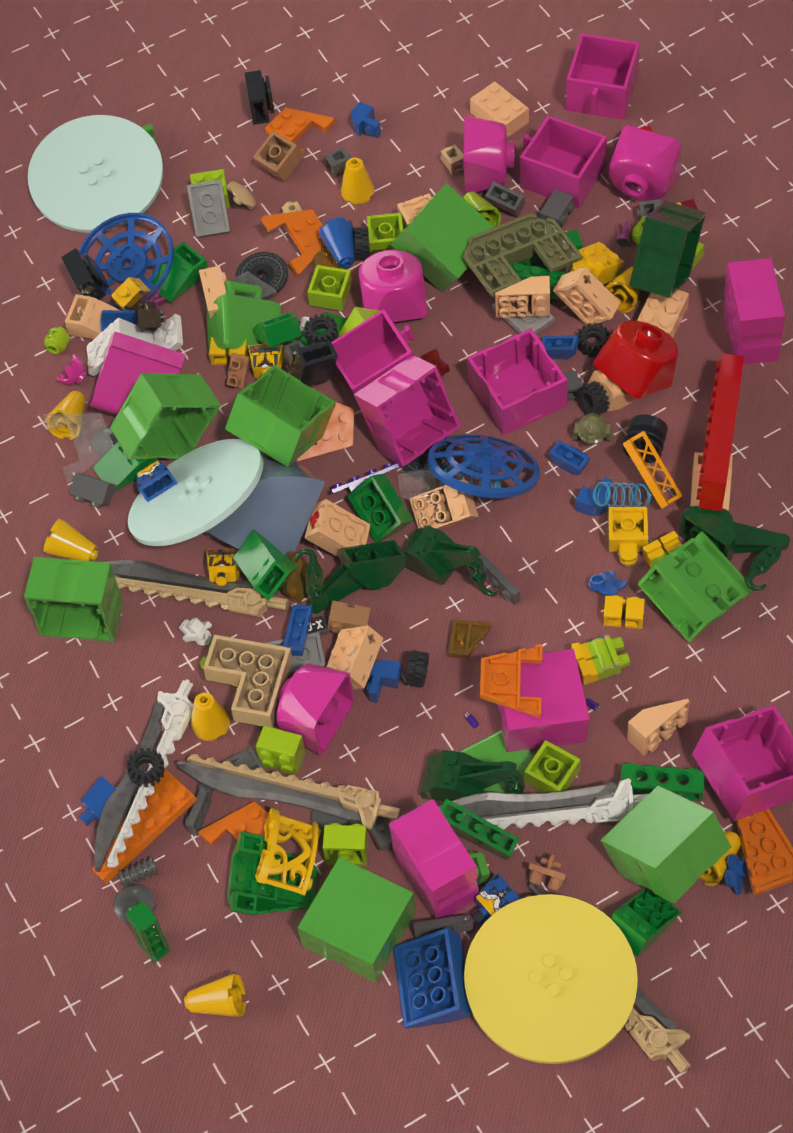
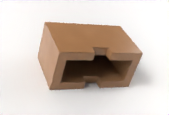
M332 601L327 630L340 633L341 629L367 626L371 608L355 605V608L347 607L348 603Z

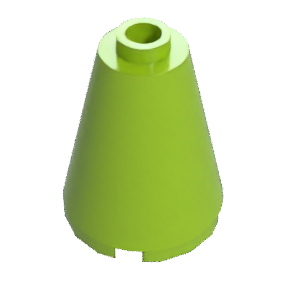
M468 192L464 195L463 199L494 227L500 225L501 214L495 206L476 192Z

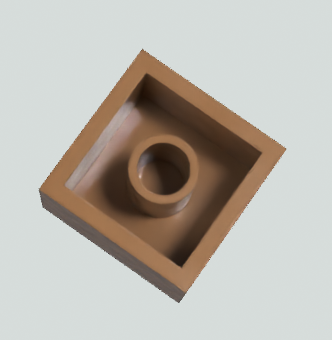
M273 131L253 158L261 168L285 181L304 157V153L296 144Z

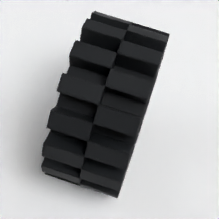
M354 227L355 259H367L369 256L368 227Z
M320 314L321 317L314 315V319L310 317L309 321H306L304 329L308 344L333 342L338 338L337 323L333 317L330 318V315L324 317V314ZM322 328L328 330L324 334L315 333L316 330Z
M589 323L587 327L585 325L582 326L578 334L579 351H582L583 355L588 353V357L594 355L595 358L609 339L610 332L607 331L606 327L603 328L602 324L597 326V323H593V326H591ZM596 337L599 338L601 341L597 343H590L587 341V339Z
M594 381L579 388V405H582V410L586 411L585 414L595 413L600 415L609 409L608 405H610V402L607 401L609 396H606L607 391L603 390L604 387L603 385L600 386L599 382L596 383Z
M412 650L406 670V685L420 688L424 686L429 665V654L427 652Z
M140 748V753L137 750L134 751V756L131 754L127 761L130 780L132 779V783H138L139 787L142 784L148 787L150 783L154 786L155 781L159 783L161 781L160 777H164V760L160 753L157 754L155 749L151 752V748H147V751H144V748ZM144 763H150L154 766L149 772L138 770V767Z

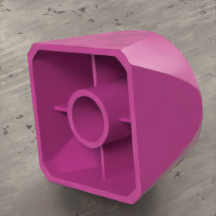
M465 115V194L489 190L493 181L504 186L507 182V168H514L515 144L514 141H507L506 125L496 121Z
M630 125L624 126L609 166L611 182L621 193L638 201L662 199L680 176L681 143L677 139Z
M385 250L375 253L363 261L359 268V284L363 308L380 311L384 309L392 322L424 318L428 314L422 265L416 256L401 250Z
M311 663L301 666L292 678L286 680L280 690L276 715L278 727L283 731L302 735L304 746L319 756L322 755L353 706L354 695L350 673Z

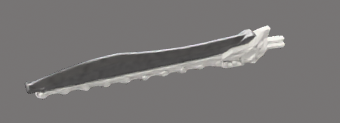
M188 679L182 681L175 694L158 692V703L154 706V711L138 749V753H140V748H144V751H147V748H151V752L155 749L162 734L159 725L161 720L164 734L157 747V754L160 753L162 755L164 768L169 765L166 756L175 752L173 742L179 741L182 738L191 720L194 704L188 700V695L194 684L190 683ZM148 763L141 764L138 770L145 772ZM152 764L149 765L147 772L154 768ZM128 770L115 791L106 801L100 817L95 840L94 861L96 872L101 871L114 840L116 842L107 860V867L115 868L119 864L117 854L123 853L126 850L124 840L133 836L132 824H137L141 821L139 810H144L148 807L146 796H151L155 793L151 783L148 784V787L142 784L122 829L119 831L138 788V783L134 784L132 779L130 780Z
M627 778L621 780L618 785L614 782H608L603 785L550 793L484 792L458 798L452 802L478 816L588 804L481 817L504 830L513 823L516 827L522 829L529 822H532L533 826L540 827L546 821H549L554 826H557L563 820H567L569 824L573 825L580 819H585L586 822L591 824L593 822H618L630 813L648 794L633 795L631 779Z

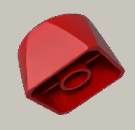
M626 321L614 330L594 359L593 365L630 396L640 399L672 386L678 357V346L667 332L655 325L643 321Z

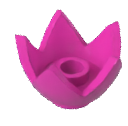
M73 354V358L70 360L72 366H65L66 373H61V378L56 379L60 383L66 385L77 383L79 385L87 374L84 371L85 366L82 360Z

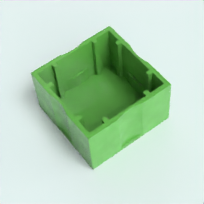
M445 183L391 243V246L396 250L405 251L416 256L421 262L423 275L443 293L469 267L463 259L469 238L492 229L494 226L451 186Z
M273 365L257 381L250 383L237 394L225 429L289 467L323 437L336 401L303 384L294 376Z
M141 373L110 429L129 459H179L195 449L204 430L211 423L221 404L199 374Z
M34 557L24 599L29 611L34 616V623L39 635L115 642L124 602L111 563Z
M657 786L601 839L619 875L637 885L649 888L654 894L673 904L695 884L697 879L706 870L711 868L731 848L713 811L660 786Z
M339 857L298 926L302 946L328 960L339 962L350 971L377 983L391 958L395 945L403 937L416 914L414 893Z

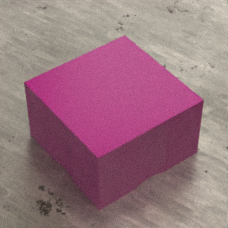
M765 258L727 263L722 309L732 355L744 356L743 365L778 361L785 313L772 259Z
M532 328L507 339L499 345L486 348L467 357L468 384L502 435L508 434L567 406L568 380L555 361L549 357L544 345Z
M411 355L354 394L379 453L402 467L423 454L431 445L446 438L461 427L453 405L447 398L445 386L437 367L414 355Z
M574 649L542 653V664L521 663L520 697L542 698L541 718L497 704L502 717V732L506 752L536 749L541 747L545 740L556 746L586 742L590 718Z
M775 705L751 712L742 718L730 719L705 728L692 755L733 821L793 800V736Z
M433 799L389 823L394 858L433 920L449 917L476 902L475 897L479 893L477 866Z

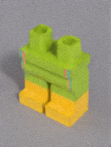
M672 531L659 538V541L657 539L643 547L642 558L651 568L671 553L672 555L682 545L678 540L676 532Z
M610 635L603 636L604 638H597L591 642L571 644V649L575 651L583 685L614 674H621V668L630 665V658L627 652L620 655L616 653V651L624 649L621 637L611 639Z

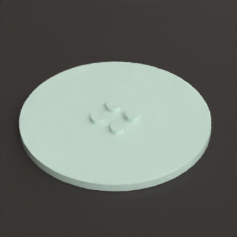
M110 115L85 116L59 126L38 145L28 168L29 190L40 212L54 224L82 233H91L99 224L119 214L144 213L158 195L163 180V162L158 146L153 138L137 124ZM128 221L114 225L106 231L120 228L128 224Z
M225 439L201 446L175 460L167 468L178 484L149 502L146 501L140 492L133 502L128 515L130 532L142 544L167 546L189 540L213 528L239 508L259 482L264 464L259 449L242 439Z

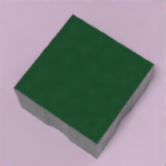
M664 201L646 216L629 286L671 298L689 280L706 212Z

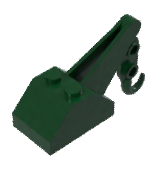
M689 506L682 513L679 535L687 541L697 537L703 531L729 561L732 560L733 553L760 552L752 561L745 582L754 591H760L767 587L766 584L756 586L752 580L756 576L766 573L779 560L781 550H786L789 547L790 537L788 535L733 522L732 515L724 508H722V511L702 509L699 506Z
M427 525L416 529L401 548L406 555L405 568L444 585L457 567L467 564L471 575L470 579L477 584L478 589L490 597L497 595V590L492 592L484 584L487 579L486 572L483 567V561L479 558L481 553L474 546L456 544L444 532Z
M395 540L339 548V557L342 564L325 584L323 583V570L313 550L309 548L300 550L295 555L294 560L297 563L300 556L304 554L309 555L310 561L305 571L306 593L311 598L308 601V606H312L314 614H318L331 606L332 601L338 602L364 586L373 590L388 587L406 567V555Z
M443 750L429 756L420 795L424 799L439 801L448 799L453 801L473 794L484 793L486 788L501 781L505 782L510 793L525 794L523 793L525 784L519 771L516 770L517 764L514 762H483L464 752Z

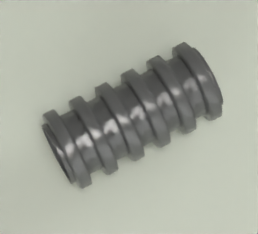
M150 857L148 861L143 860L141 864L138 862L136 866L131 865L129 869L126 867L124 871L119 870L118 874L123 886L126 888L128 884L133 885L135 881L138 883L140 879L145 880L147 876L150 878L154 873L157 875L158 869L154 859Z

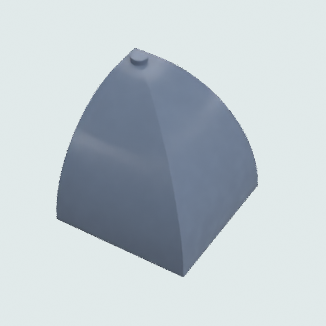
M261 453L264 462L263 471L252 493L231 515L207 530V532L240 549L255 529L284 555L288 551L295 553L325 481L297 461L287 467L269 455Z

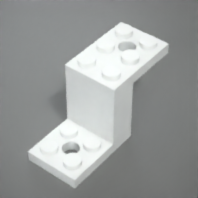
M174 314L154 332L139 328L137 325L118 317L87 345L88 372L92 376H96L100 372L109 339L115 331L174 351L178 350L183 345L181 316Z

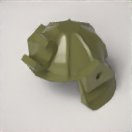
M590 413L582 415L579 422H575L572 440H577L579 436L584 442L595 444L602 441L605 437L607 441H612L613 439L610 423H606L604 416Z

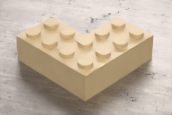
M214 635L203 668L206 680L238 686L231 708L234 721L273 728L279 705L278 696L288 678L293 661L291 648Z

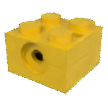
M597 242L578 250L583 257L580 261L573 263L570 271L586 267L598 281L605 284L620 275L625 261L603 243Z
M609 507L608 509L609 552H619L620 562L625 566L636 564L638 552H643V547L648 545L647 507Z

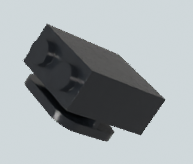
M261 70L244 72L253 125L268 123L269 106L271 112H275L269 75L265 74L266 81H264Z
M75 248L61 257L76 288L84 296L100 300L106 295L102 287L104 286L107 289L110 286L99 266L88 254L83 257Z
M331 341L326 343L318 342L295 350L290 359V366L293 368L291 375L307 386L332 379L338 355Z

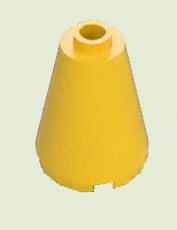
M351 158L346 162L340 189L344 201H350L354 205L368 202L375 193L374 184L363 161L359 158Z
M629 267L605 286L620 302L617 310L622 311L621 313L632 311L637 304L640 289L629 286L633 267Z
M70 392L45 419L48 431L59 439L66 437L69 440H73L81 432L86 398L81 392Z
M58 519L50 530L52 531L50 537L47 536L43 552L72 560L95 561L99 553L97 546L66 521Z
M200 693L194 700L190 725L192 731L199 739L214 741L227 733L230 727V718L228 712L211 694Z
M724 832L731 848L700 876L705 881L703 884L713 887L721 882L726 869H728V855H736L741 847L740 838L736 833Z
M231 974L188 991L187 996L184 998L185 1007L191 1013L229 1017L243 1016L246 1009V1001L242 1002V995L246 994L240 975Z

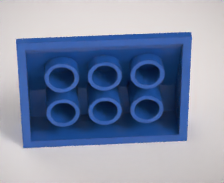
M446 928L394 947L404 1028L454 1022L472 1016L465 992V962L460 934Z

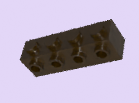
M144 302V305H136L139 328L161 327V323H164V312L158 305H155L154 302Z

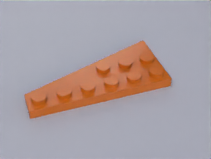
M166 769L159 783L155 782L153 786L155 793L151 796H146L148 807L144 810H139L141 821L131 826L133 836L124 840L126 850L123 853L117 854L119 864L115 868L107 867V860L116 842L114 840L101 871L96 872L95 865L92 868L105 884L119 873V870L127 866L197 800Z
M770 809L736 820L753 896L792 883L793 847Z

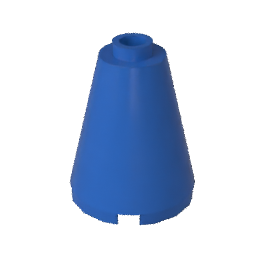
M343 217L328 220L323 228L322 226L319 228V236L338 266L349 268L355 262L353 224L351 220L346 221Z

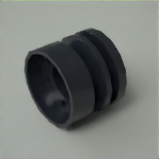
M641 414L634 416L630 420L625 442L645 431L661 458L668 426L663 420L653 415ZM643 436L633 441L638 449L645 450L646 441ZM623 445L624 453L631 459L629 453ZM646 453L645 462H656V458L654 455Z

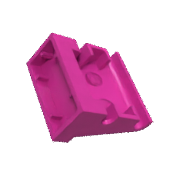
M115 331L108 342L90 407L117 415L141 373L179 374L186 354Z

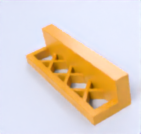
M645 431L623 443L661 509L683 496ZM643 436L646 441L645 450L638 449L633 441ZM646 453L654 455L656 458L655 466L646 464ZM656 470L665 473L664 483L656 481L654 477ZM666 486L673 488L677 494L669 500L664 494Z

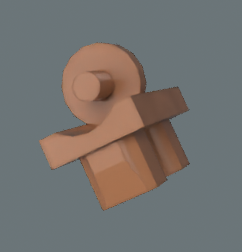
M231 353L227 385L241 389L245 388L247 373L249 372V356Z
M551 854L549 859L543 857L540 863L547 865V868L530 863L528 868L531 870L529 882L541 885L543 875L549 876L551 878L547 888L558 892L562 887L563 881L567 882L568 876L552 870L553 868L560 870L562 866L561 863L555 862L556 855Z

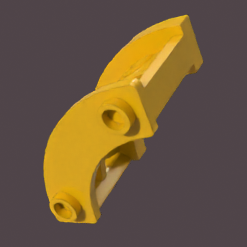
M271 808L264 826V841L267 843V850H262L255 878L257 882L270 884L305 896L306 890L309 891L313 883V879L310 877L315 862L321 829L318 827V822L313 821L312 824L280 815L279 810ZM279 832H281L283 835L285 834V832L288 834L286 836H282L279 834ZM292 836L302 848L303 853L288 862L285 850L276 843L286 842ZM278 854L281 858L276 860L274 855ZM288 871H290L289 876L292 881H294L296 873L300 874L299 886L286 883ZM281 874V881L270 878L268 875Z

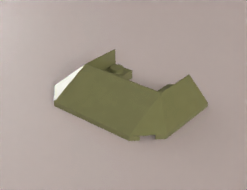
M530 213L471 236L463 259L488 293L495 297L496 292L522 281L511 267L510 262L519 263L538 255L551 273L558 270L568 273L573 263L580 261L583 256L555 219L547 218L545 220L537 218V215Z

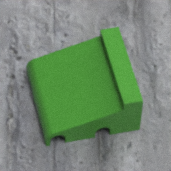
M703 531L697 537L691 538L677 548L672 555L670 553L654 564L637 584L689 643L753 591L747 586L745 578Z

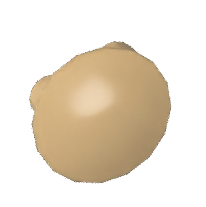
M231 181L226 186L234 195L233 200L238 205L243 203L251 210L256 206L253 195L246 187L234 181Z

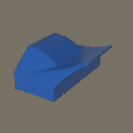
M578 335L544 336L542 344L551 359H570L576 354L579 337Z
M560 440L549 452V458L553 463L570 474L580 475L590 462V457L586 453Z

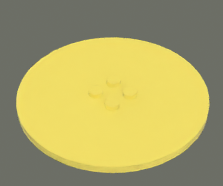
M553 894L519 899L493 914L475 935L467 954L464 971L467 1001L476 1022L484 1033L495 1044L516 1057L544 1064L574 1062L598 1052L609 1044L620 1033L632 1012L638 981L637 967L632 949L620 928L596 907L573 897Z

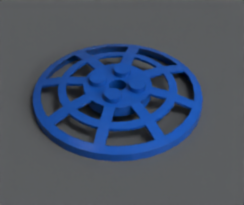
M124 213L107 219L93 229L79 250L84 257L98 238L104 245L98 252L95 262L101 270H108L111 276L107 280L109 286L115 282L122 284L128 278H139L151 290L142 301L149 298L162 286L170 273L174 260V245L170 233L156 218L143 213ZM128 221L127 232L120 233L110 240L103 234L114 225ZM135 221L148 222L155 225L157 229L152 236L145 232L135 231ZM162 232L166 236L170 248V255L162 257L161 249L156 242ZM135 237L144 238L148 241L141 248L135 244ZM128 238V244L121 245L118 248L113 245L119 240ZM154 246L157 258L148 260L146 253ZM109 249L112 253L109 256L108 262L101 263L104 254ZM127 261H131L129 266L124 267ZM168 262L160 280L153 285L151 282L157 276L161 264ZM155 266L152 275L147 279L144 276L147 267ZM104 286L102 287L107 294L112 295L115 292L109 288L106 289ZM107 303L115 308H120L118 304Z
M476 434L450 436L436 442L428 454V467L438 480L455 490L474 496L486 498L518 496L533 489L540 476L539 464L529 452L514 443L492 436ZM468 441H481V443L471 444ZM451 443L446 451L435 453V450L439 447ZM490 443H495L503 447H496L491 445ZM458 444L465 447L464 450L452 451ZM511 451L517 458L507 456L505 452ZM453 456H462L463 462L461 464L457 463ZM522 456H524L530 463L524 461ZM446 457L447 461L454 468L448 473L444 472L438 466L435 458ZM507 462L518 464V466L512 471L507 467ZM524 467L534 470L533 476L526 482H523L517 476ZM501 471L505 472L504 474H494V475L490 474V473H498V472H501ZM461 472L468 476L482 479V487L455 479L454 476ZM511 478L517 485L507 488H490V480Z

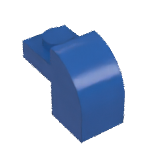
M360 101L351 113L353 130L358 136L365 132L367 135L378 139L381 135L380 122L375 120L374 107Z
M605 477L603 482L612 483V479ZM605 485L602 486L599 492L601 504L606 502L605 493L607 487ZM585 486L582 487L575 500V511L589 516L602 515L608 511L610 506H598L593 498L594 490ZM611 486V487H610V490H611V496H612V493H613L614 488H612V486Z
M380 660L374 663L366 688L370 702L378 703L382 686L398 689L402 674L401 662Z

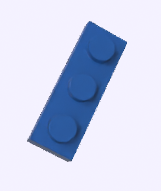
M293 605L283 647L291 648L293 656H303L313 613L312 606Z

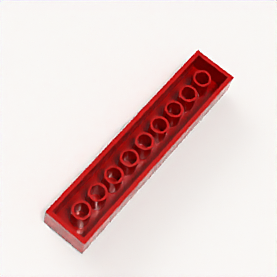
M722 353L721 361L717 360L716 371L719 373L715 372L704 444L706 448H704L702 460L705 461H702L700 473L704 475L700 474L698 486L702 487V489L698 488L696 500H700L699 508L722 511L744 356Z

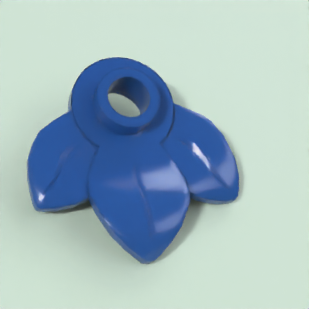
M606 571L591 576L588 586L591 590L600 592L603 595L613 596L626 587L627 581L615 578V571Z
M730 854L727 857L728 869L725 871L724 879L728 887L734 886L736 894L739 895L743 888L742 877H746L748 871L745 860L737 858L735 854Z

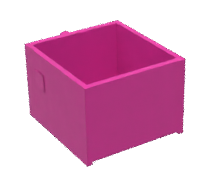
M581 33L566 80V111L625 120L638 77L640 43Z
M547 115L533 138L528 134H525L523 137L524 152L520 156V187L548 198L554 189L574 196L573 203L575 208L579 209L598 177L606 168L607 136Z
M383 309L331 343L338 355L336 365L355 394L411 355H414L407 342L413 341L416 338L408 325L402 331H398Z

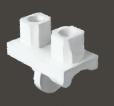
M196 617L191 621L185 619L179 626V629L185 634L182 638L185 642L196 641L200 646H206L211 642L212 636L207 628L212 626L209 621L201 622Z

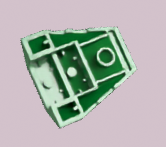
M241 831L230 865L227 900L231 912L259 915L309 908L315 898L317 867L313 866L310 877L313 879L311 889L309 891L306 890L305 896L270 884L257 882L255 874L262 850H267V843L264 841L265 837ZM286 852L288 862L298 857ZM278 854L274 855L276 860L281 858ZM288 871L286 883L299 886L300 874L296 873L295 879L292 881L289 876L290 871ZM281 874L268 875L270 878L281 881Z

